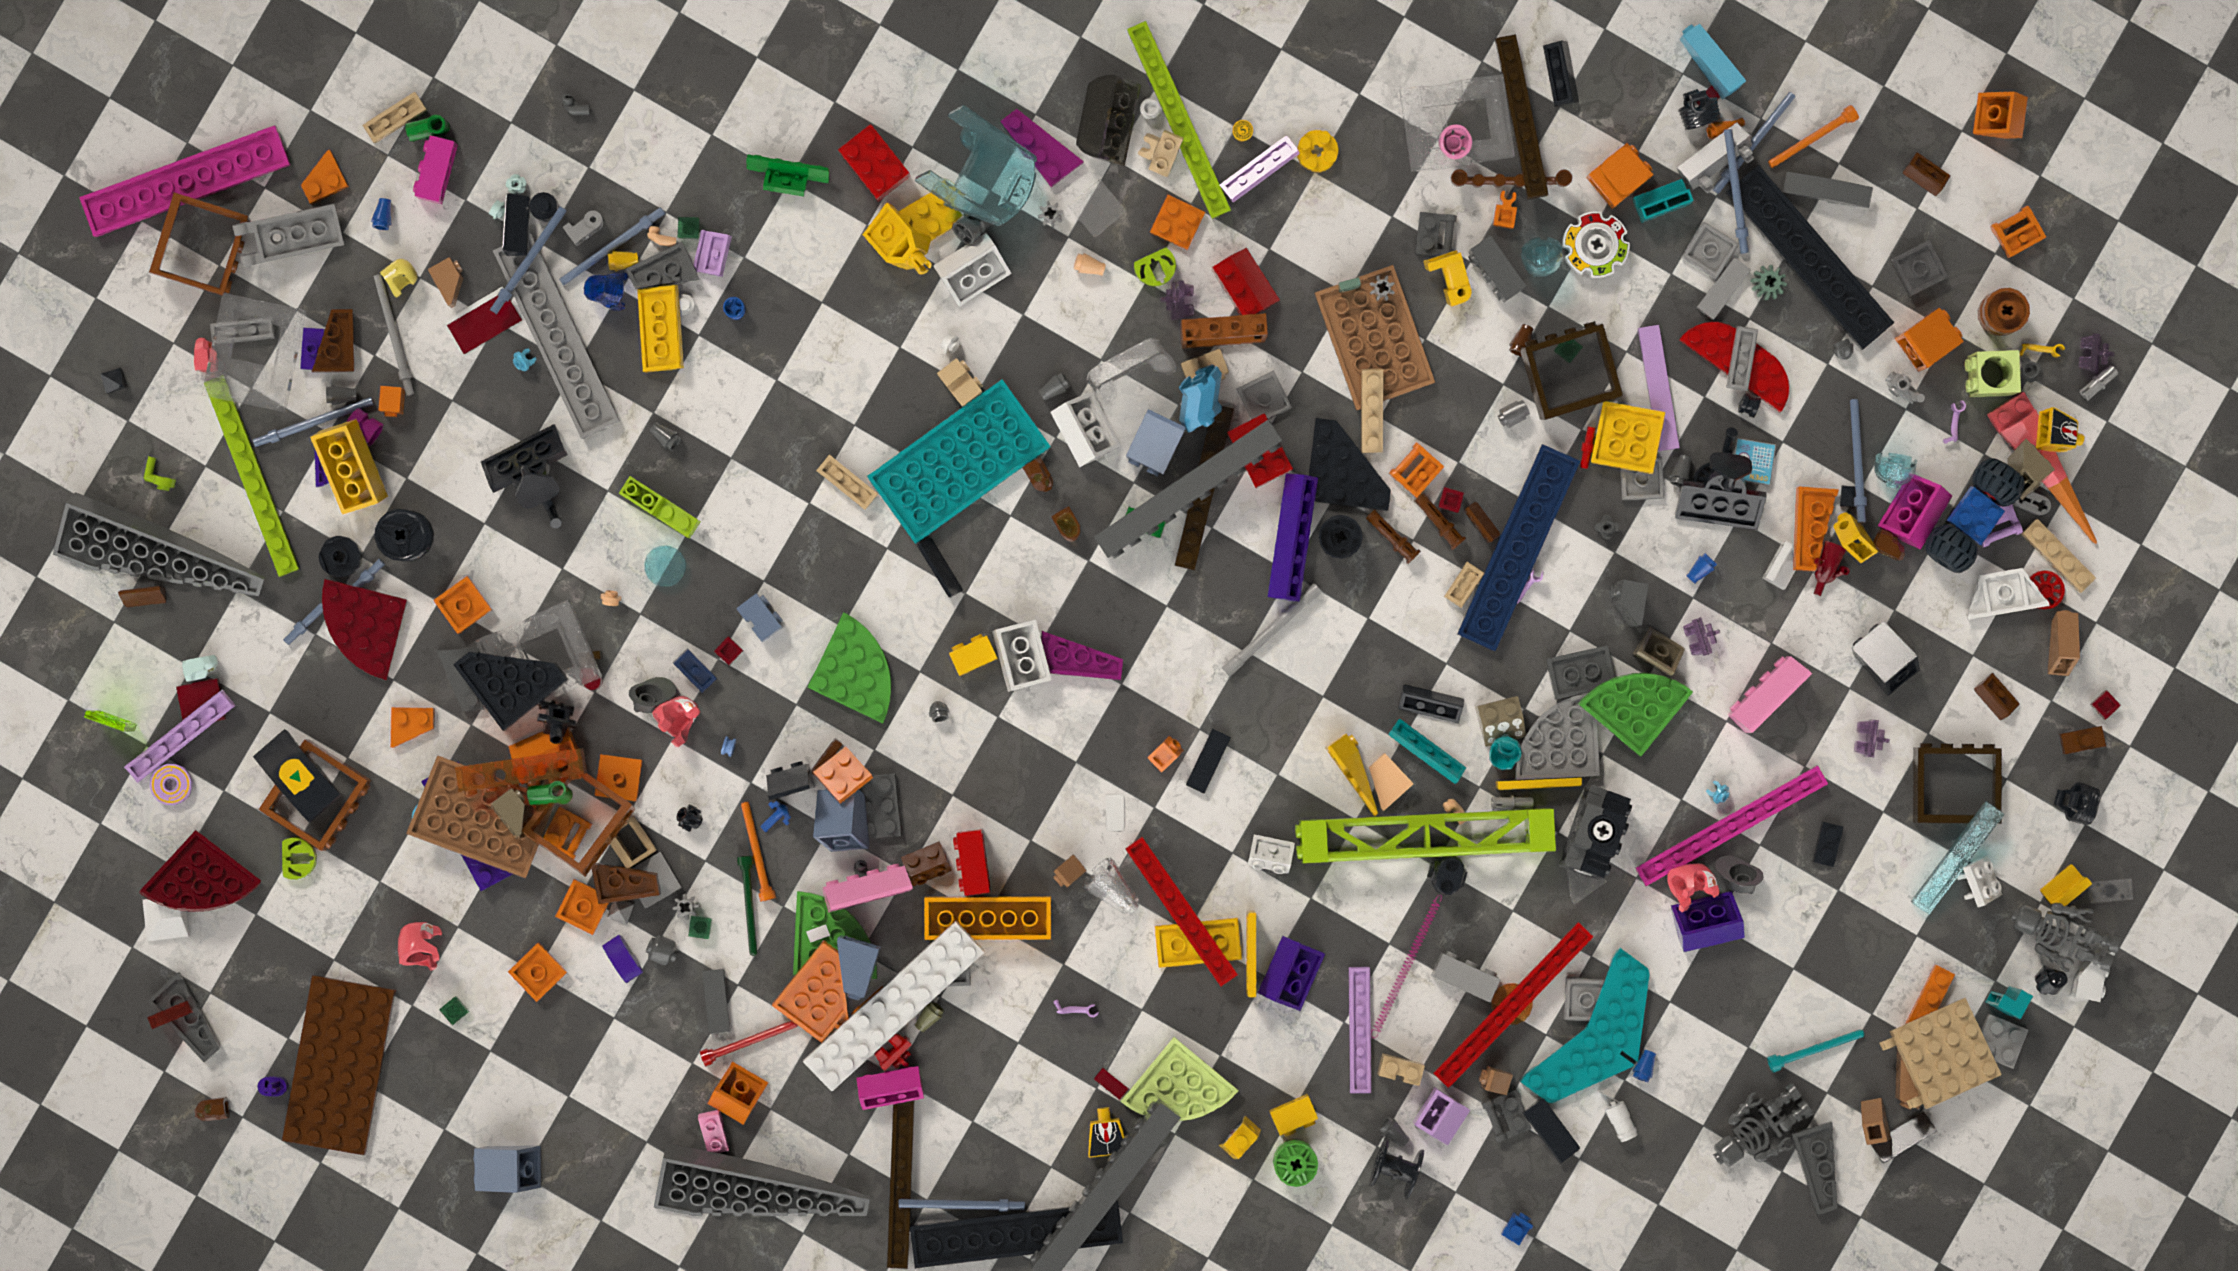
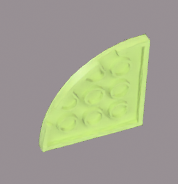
M1173 1037L1122 1098L1121 1102L1135 1112L1146 1115L1148 1113L1146 1111L1148 1106L1160 1098L1179 1113L1181 1117L1179 1121L1204 1116L1220 1108L1239 1090L1177 1038Z

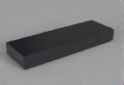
M1212 728L1186 782V786L1205 794L1231 737Z

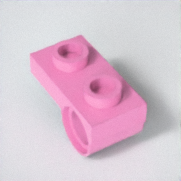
M714 1110L699 1114L698 1121L707 1151L714 1153L729 1151L721 1111Z

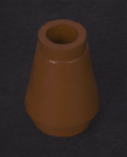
M1522 324L1509 344V351L1514 355L1522 357L1520 347L1526 346L1525 342L1531 340L1534 329L1529 325Z

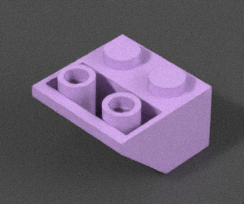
M1434 1087L1413 1120V1124L1432 1137L1449 1145L1470 1112V1109Z

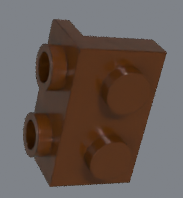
M940 841L901 857L913 886L923 885L928 880L942 877L951 871Z

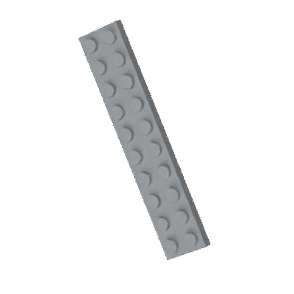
M531 233L528 234L527 254L535 244ZM502 247L493 250L507 282H509L526 256H506ZM539 251L512 293L581 439H584L620 422Z

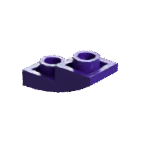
M617 935L602 945L612 965L625 983L630 982L643 973L636 956L630 952L623 936Z

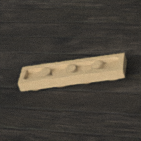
M1361 369L1362 453L1383 452V369Z
M2035 519L2021 533L2079 593H2082L2096 579L2038 519Z

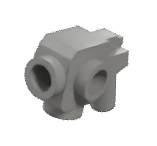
M1893 371L1885 379L1890 387L1888 390L1894 396H1902L1911 404L1914 401H1924L1925 396L1912 386V380L1903 373L1896 374Z

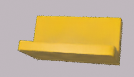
M2070 864L2044 885L2040 892L2051 905L2061 903L2063 906H2066L2092 883Z

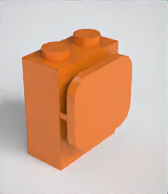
M1628 143L1619 148L1586 177L1611 209L1615 208L1653 176L1651 172L1653 169L1649 163L1643 162L1638 156V150L1633 145L1629 146Z

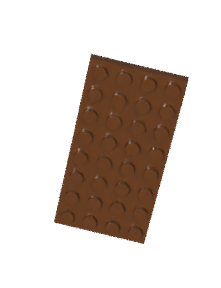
M312 975L282 1141L366 1155L395 998V989Z

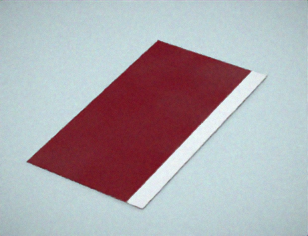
M503 287L444 320L463 354L522 321L510 299L504 303L497 314L490 310L499 297L497 294Z

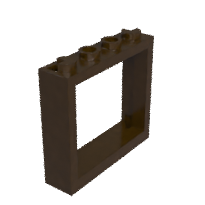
M1596 321L1583 324L1584 328L1578 330L1576 327L1564 330L1565 334L1557 336V333H1552L1544 336L1545 340L1539 342L1537 339L1525 342L1526 346L1520 347L1540 420L1551 419L1623 396L1603 323L1596 324ZM1596 333L1611 389L1548 408L1533 351Z
M1920 743V747H1913V823L2002 824V748H1995V744H1982V748H1974V744H1961V748H1953V744L1941 743V748H1932V743ZM1924 754H1993L1992 815L1924 814Z

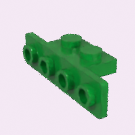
M748 154L746 158L748 170L766 173L763 190L804 197L808 180L823 183L829 182V168L820 165H808L802 162L762 157L761 155Z

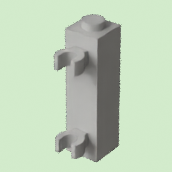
M1736 122L1728 128L1732 129L1735 154L1736 157L1740 155L1746 163H1749L1754 159L1751 155L1753 152L1750 150L1752 146L1750 137L1752 135L1745 126L1742 128ZM1724 132L1677 167L1679 177L1683 179L1692 191L1700 185L1708 194L1714 189L1711 185L1713 183L1709 178L1728 164Z

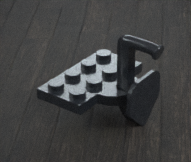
M555 424L480 461L493 493L513 484L517 488L515 493L516 499L522 507L530 509L542 504L549 515L550 526L555 529L561 527L562 520L559 518L556 507L551 498L559 493V486L555 479L548 474L550 464L567 456L568 453Z
M1733 427L1727 428L1722 452H1715L1710 455V467L1716 472L1709 475L1705 483L1683 480L1675 510L1676 519L1758 530L1767 494L1762 491L1746 489V482L1743 477L1752 473V461L1746 456L1732 454L1734 439L1738 435L1737 429Z

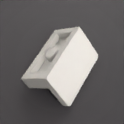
M1787 541L1781 543L1762 579L1782 590L1786 589L1796 571L1793 570L1794 548Z

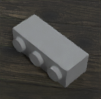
M1447 951L1446 954L1441 952L1431 976L1491 1002L1500 982V979L1496 977L1497 973L1487 968L1485 971L1477 969L1478 964L1466 960L1465 963L1459 961V956Z

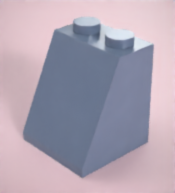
M1148 409L1126 454V458L1129 459L1128 463L1138 468L1140 465L1148 468L1147 472L1154 476L1164 475L1186 427Z
M827 789L817 790L813 838L831 852L869 849L864 794L857 790L840 804Z
M840 935L837 939L843 991L848 993L847 997L860 1000L861 997L865 998L868 993L881 947Z
M485 1146L474 1149L475 1191L518 1193L541 1188L540 1146Z

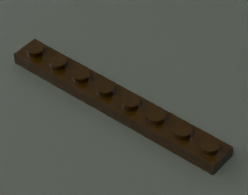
M1516 34L1495 38V44L1527 200L1546 197L1549 193Z
M1222 406V411L1214 417L1215 421L1208 426L1199 466L1224 450L1234 408ZM1215 487L1210 490L1212 494L1202 501L1200 498L1193 501L1194 506L1187 511L1174 566L1195 571Z
M915 1100L893 1104L887 1268L908 1269L911 1208H899V1199H911Z

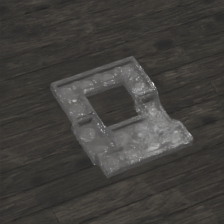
M1503 74L1464 79L1449 84L1421 85L1399 89L1411 172L1467 166L1473 163L1515 157ZM1485 99L1490 139L1472 141L1469 153L1460 159L1446 157L1440 150L1438 143L1441 132L1447 127L1445 106Z
M222 293L202 396L286 413L307 310ZM239 318L281 327L273 367L231 359Z
M570 600L475 641L480 653L529 659L523 644L558 629L573 667L563 671L569 680L544 699V701L553 700L569 691L602 678Z

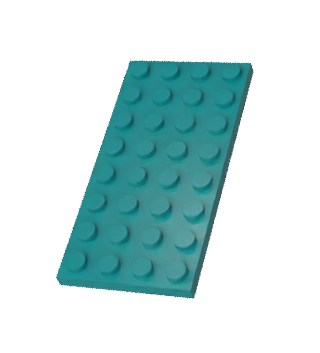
M1001 379L870 473L867 478L913 542L917 544L1015 474L1022 467L1047 451L1051 446L1006 383Z

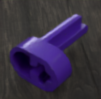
M267 1076L258 1082L257 1088L259 1093L264 1096H281L288 1091L289 1084L284 1077ZM268 1080L269 1084L267 1087H265V1083H267Z

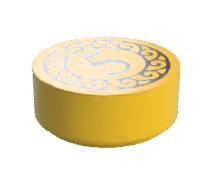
M1247 120L1237 121L1232 129L1234 138L1241 142L1249 140L1253 135L1252 124Z

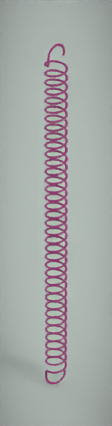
M1425 924L1426 926L1421 925L1422 928H1430L1427 924ZM1417 942L1418 944L1412 943L1414 946H1422L1419 942ZM1405 967L1406 969L1401 968L1402 971H1410L1407 967ZM1397 985L1398 987L1392 986L1394 989H1401L1399 985ZM1389 993V995H1391L1392 997L1398 996V994L1395 995ZM1385 1010L1386 1012L1380 1011L1382 1014H1390L1387 1010ZM1377 1018V1020H1379L1380 1022L1386 1021L1385 1018H1383V1019Z

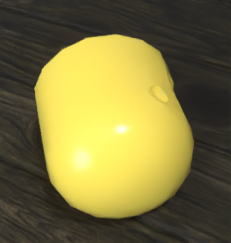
M405 259L395 260L380 272L396 298L402 294L401 290L408 284L414 285L418 278L413 265Z

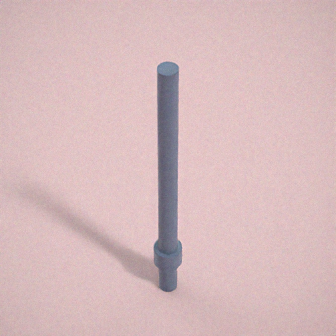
M1789 92L1751 139V151L1756 148L1796 96L1793 93ZM1740 155L1736 158L1737 169L1744 163ZM1729 168L1722 172V177L1714 186L1713 191L1719 194L1725 185L1731 182Z
M1725 129L1724 136L1737 224L1735 233L1736 238L1739 239L1740 253L1744 254L1749 252L1747 236H1749L1748 227H1745L1732 129Z
M561 206L558 208L510 281L497 294L499 297L490 309L492 312L497 314L504 303L508 302L512 297V291L567 210Z
M660 207L650 215L643 216L636 225L559 279L564 286L643 229L647 230L653 225L654 221L665 214L663 209Z
M370 397L289 427L268 431V434L253 439L255 447L269 442H278L281 440L280 438L353 413L357 408L364 409L374 405L373 399Z
M1858 399L1850 400L1856 492L1854 507L1857 508V523H1865L1867 497H1864Z
M899 1199V1208L990 1209L1008 1212V1210H1024L1025 1202L1008 1201V1199H999V1201Z

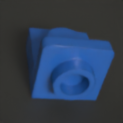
M1521 1212L1519 1215L1513 1213L1502 1230L1501 1235L1520 1245L1529 1229L1533 1228V1224L1530 1223L1531 1218Z

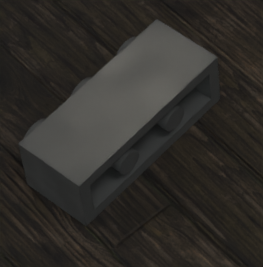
M1491 235L1469 250V260L1475 267L1478 265L1482 271L1480 273L1482 279L1487 284L1490 282L1494 288L1492 292L1498 301L1502 300L1505 303L1527 287Z

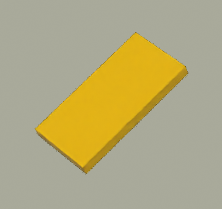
M678 285L637 289L643 372L684 369Z
M1255 911L1246 912V994L1248 997H1256Z
M1238 918L1201 921L1228 961L1242 960ZM1177 924L1154 926L1159 968L1204 963Z

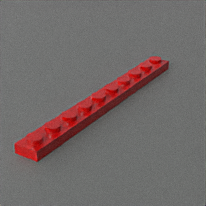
M1577 922L1433 1074L1449 1088L1594 936Z

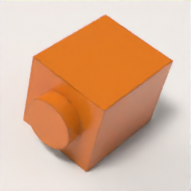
M380 386L378 411L383 412L386 417H397V414H403L405 389L402 387Z

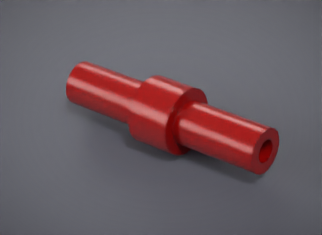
M1587 427L1585 442H1582L1581 447L1583 453L1580 468L1588 469L1590 455L1594 449L1593 440L1596 430L1594 427Z

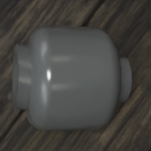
M658 935L650 939L645 953H648L649 960L665 966L670 961H675L678 950L675 949L676 942L674 940Z

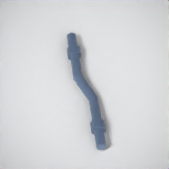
M379 558L369 569H365L360 574L361 577L352 586L362 588L366 583H370L375 578L374 575L385 563ZM322 603L316 606L302 621L299 620L293 626L294 629L283 639L286 644L290 645L300 634L303 635L308 630V626L323 612Z

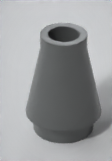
M1063 373L1055 374L1039 390V393L1046 401L1049 398L1067 392L1071 385Z
M336 385L326 387V403L336 405L356 401V388Z
M655 422L650 428V432L665 449L673 451L681 441V437L678 436L679 433L658 422Z
M1680 455L1670 475V483L1672 485L1682 487L1683 480L1690 481L1691 457Z
M1390 1117L1384 1119L1378 1127L1382 1136L1388 1137V1139L1397 1143L1400 1147L1405 1146L1410 1139L1397 1121Z

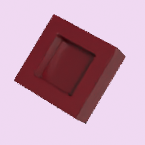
M1444 487L1438 508L1459 513L1464 493Z
M728 636L714 652L730 666L744 650Z
M2108 690L2103 691L2090 704L2104 720L2121 706Z

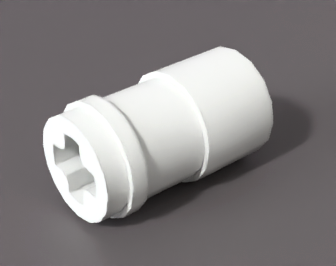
M1615 1101L1610 1102L1611 1106L1607 1107L1605 1111L1618 1134V1139L1624 1142L1638 1135L1637 1128L1630 1118L1631 1115L1624 1101L1619 1103Z

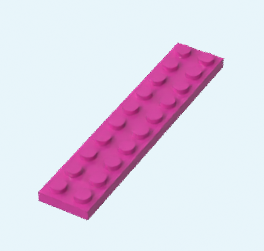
M274 125L79 198L94 237H98L168 211L174 192L198 200L288 167L291 164L278 128Z

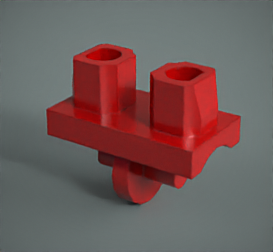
M896 1033L888 1040L893 1045L889 1051L882 1046L874 1053L880 1067L884 1071L891 1065L896 1069L901 1064L907 1067L909 1063L906 1059L911 1055L907 1049L912 1044L906 1035L903 1037Z

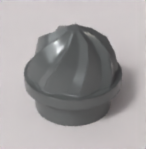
M1849 339L1842 340L1833 344L1835 349L1833 353L1839 359L1847 360L1853 354L1854 345L1853 343L1850 344Z
M936 701L930 706L929 717L932 718L933 722L945 721L949 718V708L945 703Z

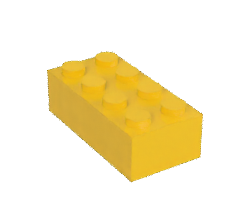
M357 419L321 430L310 437L342 515L378 504L388 497Z

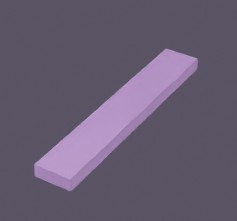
M1659 325L1638 328L1651 410L1666 413L1658 452L1678 449L1679 442Z
M222 689L124 768L137 783L140 782L236 705Z
M1349 967L1350 1093H1371L1370 967Z

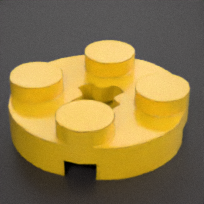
M1312 130L1304 134L1299 140L1297 149L1300 154L1297 155V158L1304 168L1312 172H1324L1332 167L1337 159L1338 144L1329 132ZM1314 146L1323 149L1321 156L1317 157V154H1312Z

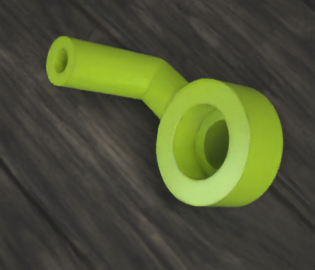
M148 456L144 480L156 484L157 489L169 491L170 488H174L175 479L153 475L156 458Z

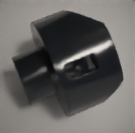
M541 192L533 196L529 207L530 212L536 219L542 222H549L558 210L559 205L553 195Z
M2044 965L2035 975L2036 989L2043 995H2056L2066 985L2068 978L2063 971L2054 970Z

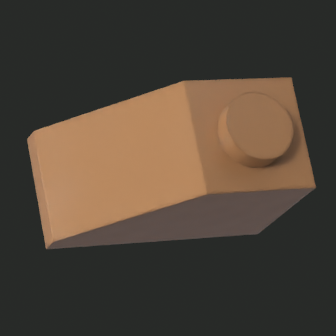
M449 257L429 268L428 271L447 305L453 308L456 305L463 281V276L460 273L463 269L458 260L454 261Z

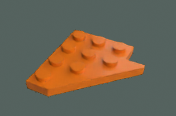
M824 940L772 1003L775 1009L821 1043L834 1027L838 1029L849 1019L846 993L843 991L838 950Z

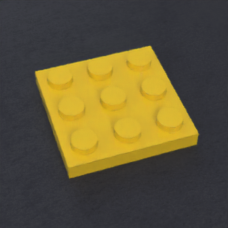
M1607 401L1603 402L1591 463L1653 474L1666 413Z

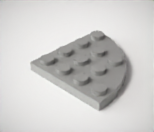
M1588 693L1572 696L1560 701L1545 711L1534 722L1521 744L1522 755L1520 761L1516 762L1515 780L1600 776L1597 720L1578 705Z

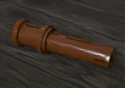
M1425 493L1414 500L1438 528L1440 537H1444L1451 545V550H1454L1467 539L1465 536L1462 537L1455 529L1454 523L1447 521Z
M1375 509L1366 517V520L1393 545V550L1395 552L1398 551L1406 559L1407 564L1421 552L1408 542L1407 537H1402Z

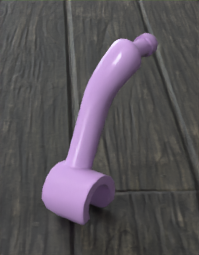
M1960 400V410L1956 408L1955 403L1951 405V409L1954 412L1951 424L1952 437L1945 438L1943 440L1944 444L1958 440L1959 414L1966 408V404L1962 400Z
M1534 569L1532 570L1531 577L1527 580L1517 604L1522 600L1534 582H1540L1543 579V570L1540 577L1534 576Z
M1054 1001L1058 1014L1087 1013L1090 1017H1096L1099 1013L1090 1014L1089 1009L1094 1007L1095 1004H1091L1088 1007L1068 1006L1061 1008L1059 1001Z

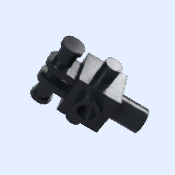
M543 700L539 703V709L547 711L545 714L538 713L537 721L543 722V733L550 735V741L554 744H559L562 742L567 728H575L576 720L569 719L570 716H573L575 706L565 705L564 702L556 704L555 700H551V702Z

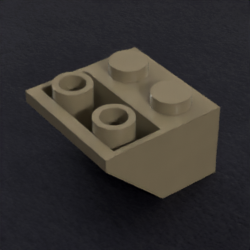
M2027 439L2007 458L2008 465L2018 471L2020 476L2022 475L2024 478L2025 486L2020 497L2021 500L2036 490L2055 470L2051 463Z

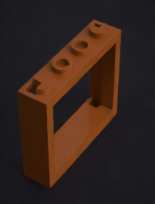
M174 192L149 273L224 296L225 292H230L233 281L229 280L231 272L236 273L239 261H235L237 253H242L245 242L241 241L243 235L235 236L220 288L160 270L179 207L182 202L238 220L240 223L250 222L248 221L249 217Z
M1266 313L1181 320L1182 349L1265 343L1268 335ZM1261 335V339H1254V336Z
M304 739L300 746L304 748L308 755L312 751L359 782L321 841L273 810L283 795L276 785L273 786L258 810L314 847L324 851L327 848L330 849L336 842L334 837L338 831L341 832L348 823L347 817L350 813L354 814L359 807L357 802L361 796L364 797L369 792L368 790L371 787L369 784L372 780L313 741Z
M572 763L569 767L564 768L559 781L568 786L575 775L579 776L621 805L616 814L579 863L534 832L554 803L537 805L534 815L527 818L524 822L522 832L586 877L635 811V808L631 803ZM564 789L558 791L557 797L562 794Z

